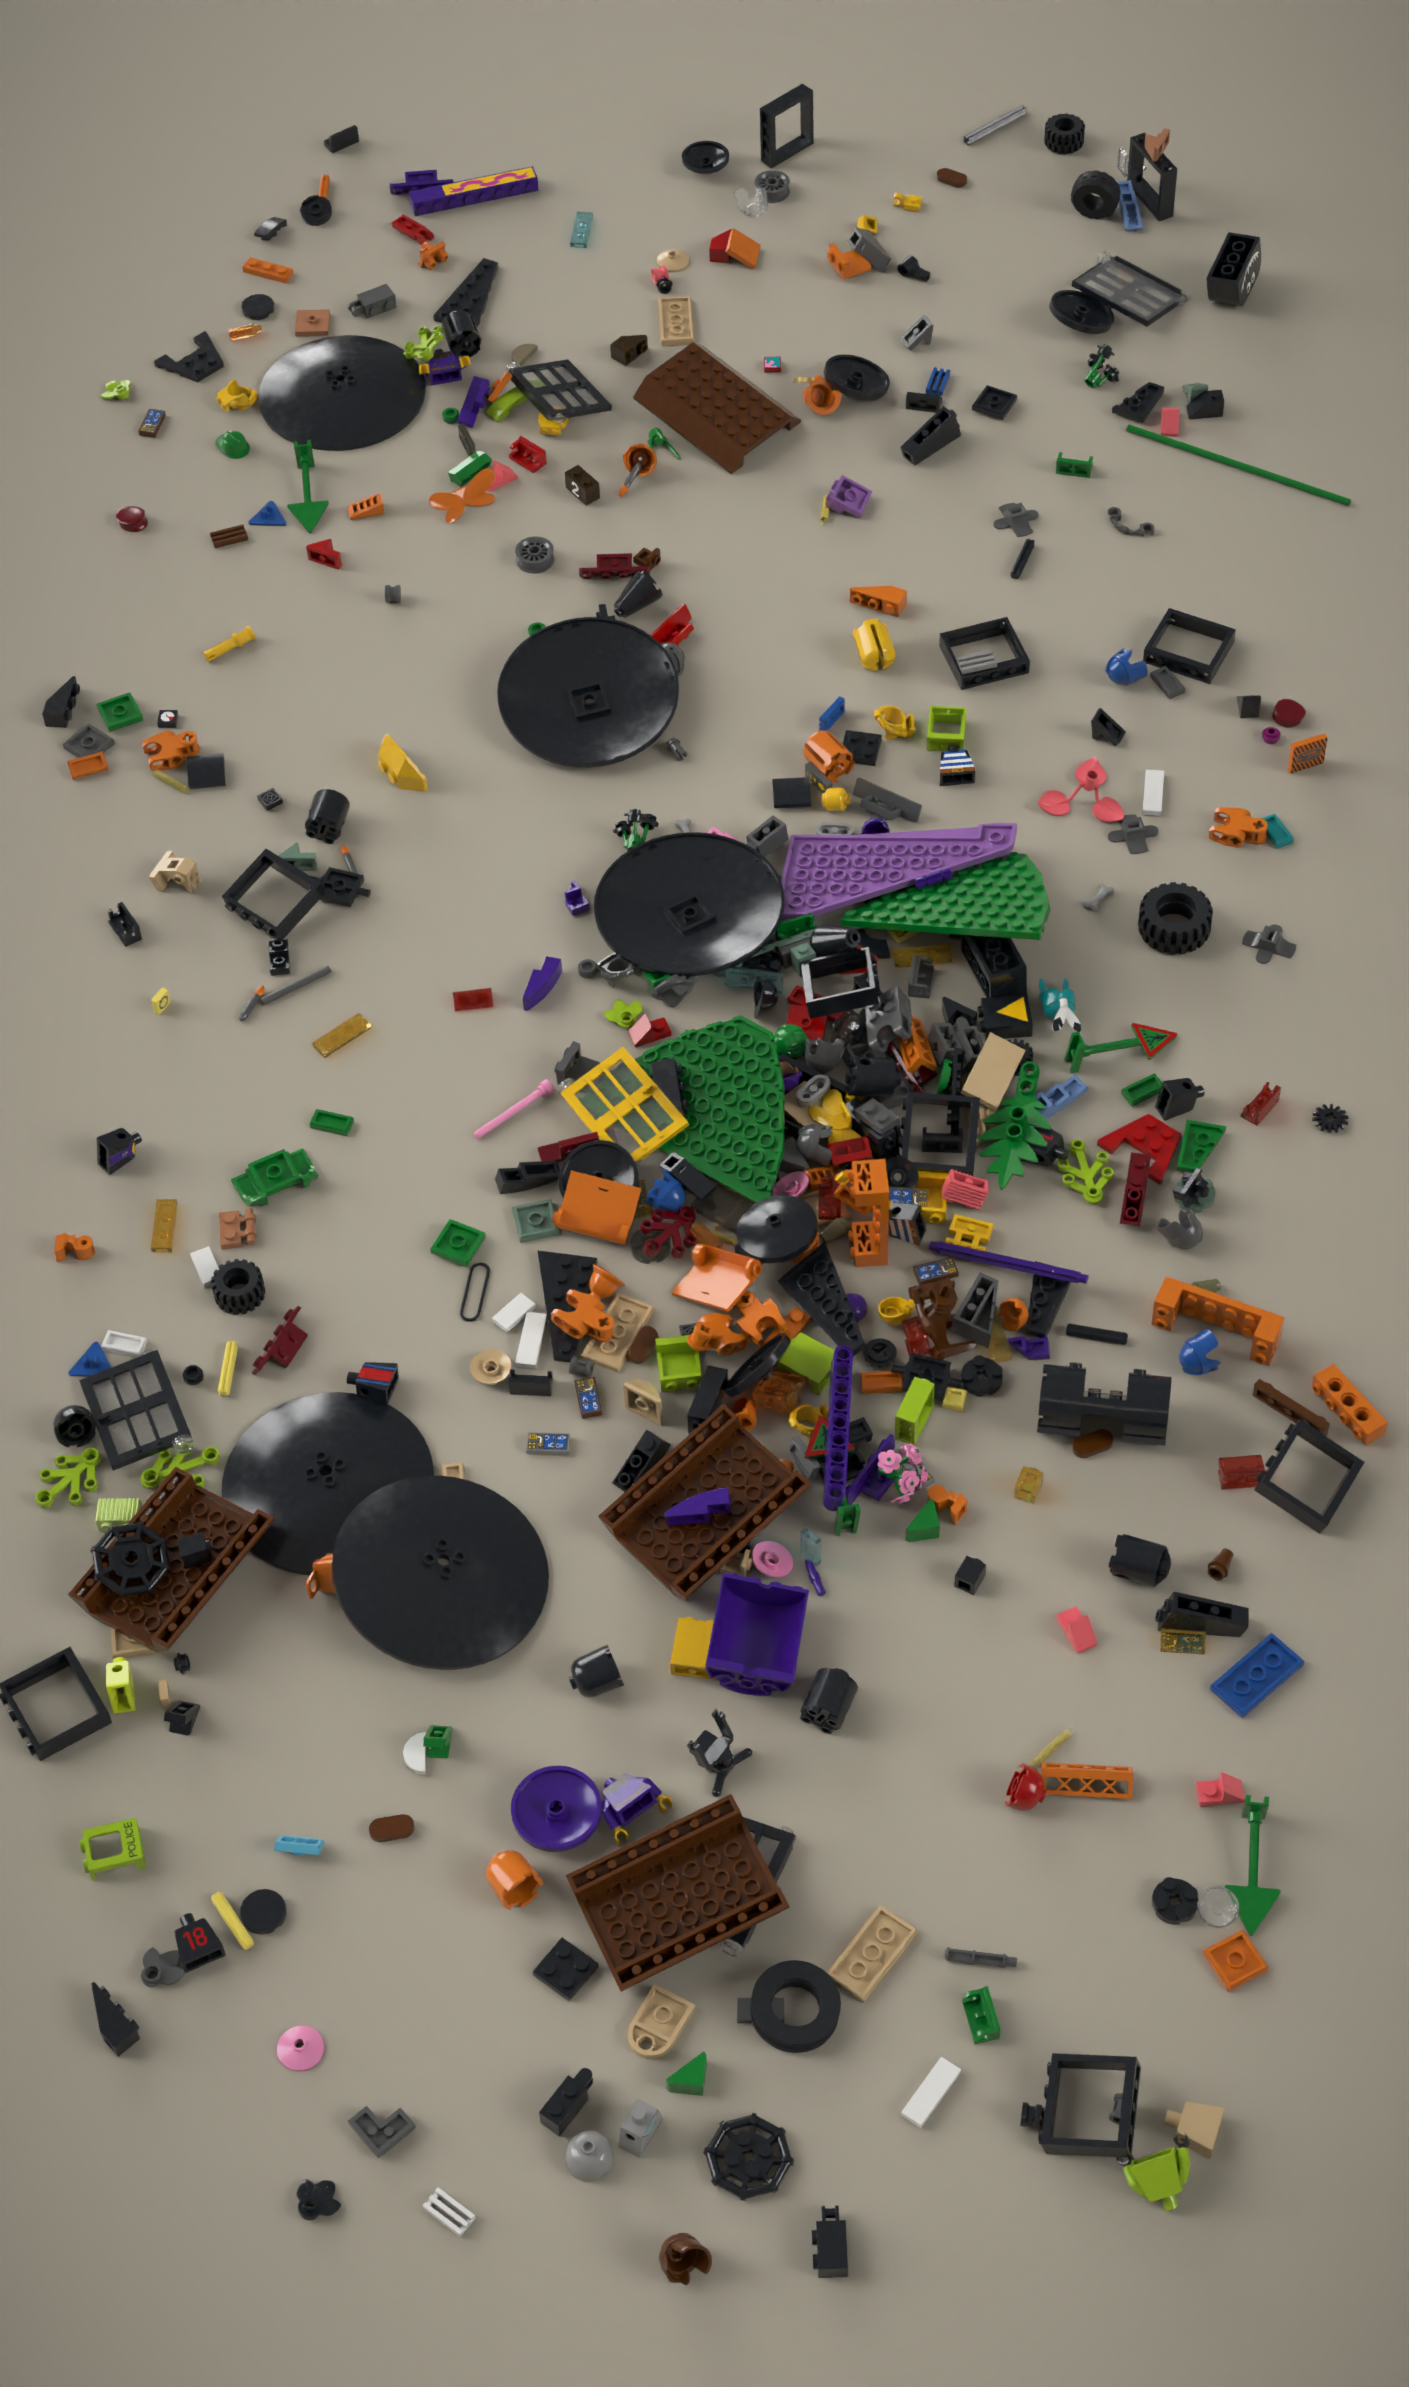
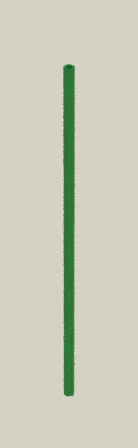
M1130 424L1126 428L1128 432L1347 506L1351 503L1349 498Z

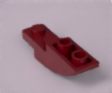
M1131 1152L1120 1224L1140 1227L1151 1155Z

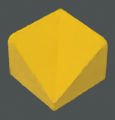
M862 215L858 218L857 228L869 230L872 234H877L878 218Z

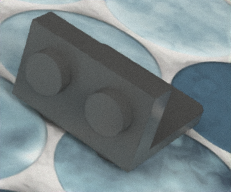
M573 1041L570 1047L565 1049L562 1060L557 1062L554 1071L557 1084L569 1087L600 1064V1062L581 1056L580 1043ZM603 1073L592 1081L596 1087L600 1085L606 1074ZM587 1085L579 1092L588 1095L590 1093L589 1090L592 1088Z
M873 1098L855 1109V1116L882 1135L893 1128L896 1131L899 1146V1137L902 1136L900 1130V1118L896 1113H892L884 1104L877 1102Z

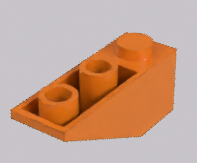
M891 585L851 587L850 602L899 617L907 604V590Z

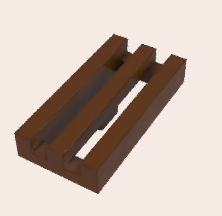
M243 524L210 532L214 548L248 540Z

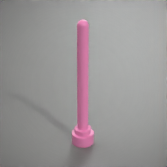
M545 1079L539 1083L535 1092L474 1133L475 1138H481L541 1096L548 1097L553 1094L555 1089L551 1082Z

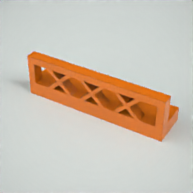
M912 1016L911 1038L902 1041L901 1037H896L906 1069L913 1074L923 1065L934 1071L937 1065L923 1023Z
M1041 1762V1775L1044 1780L1046 1795L1132 1799V1767ZM1046 1777H1056L1061 1784L1056 1789H1046ZM1073 1778H1079L1084 1785L1079 1790H1072L1067 1783ZM1099 1779L1107 1786L1102 1791H1094L1090 1784L1094 1780ZM1117 1781H1128L1127 1793L1117 1792L1112 1786Z

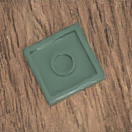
M552 1199L512 1207L520 1243L560 1235L559 1229L555 1228V1223H552L555 1212Z

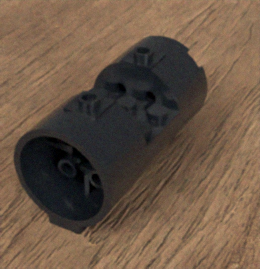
M1070 1362L1069 1366L1044 1364L1043 1373L1047 1374V1376L1042 1377L1038 1413L1039 1416L1043 1417L1038 1420L1037 1432L1080 1437L1082 1413L1125 1417L1122 1441L1165 1446L1172 1377L1146 1374L1144 1369H1134L1133 1372H1129L1127 1395H1123V1391L1110 1390V1394L1101 1393L1102 1389L1089 1388V1391H1085L1087 1367H1082V1363Z

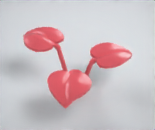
M1097 757L1083 762L1077 768L1075 777L1080 784L1068 799H1066L1062 792L1050 790L1045 792L1038 800V805L1046 813L1062 816L1070 811L1068 803L1071 802L1083 787L1087 791L1095 790V801L1097 803L1093 805L1092 812L1097 819L1103 822H1117L1124 819L1123 810L1117 801L1110 797L1099 799L1098 789L1105 782L1106 773Z

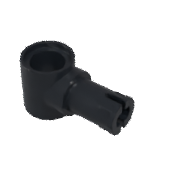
M908 256L897 266L898 272L903 277L909 275L916 276L924 282H927L930 278L931 273L922 269L914 256Z

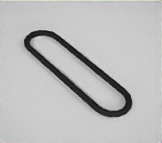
M476 1263L470 1269L460 1309V1316L465 1321H474L480 1315L490 1274V1268L485 1263ZM477 1266H484L487 1269L478 1312L475 1317L466 1318L463 1315V1310L473 1269Z

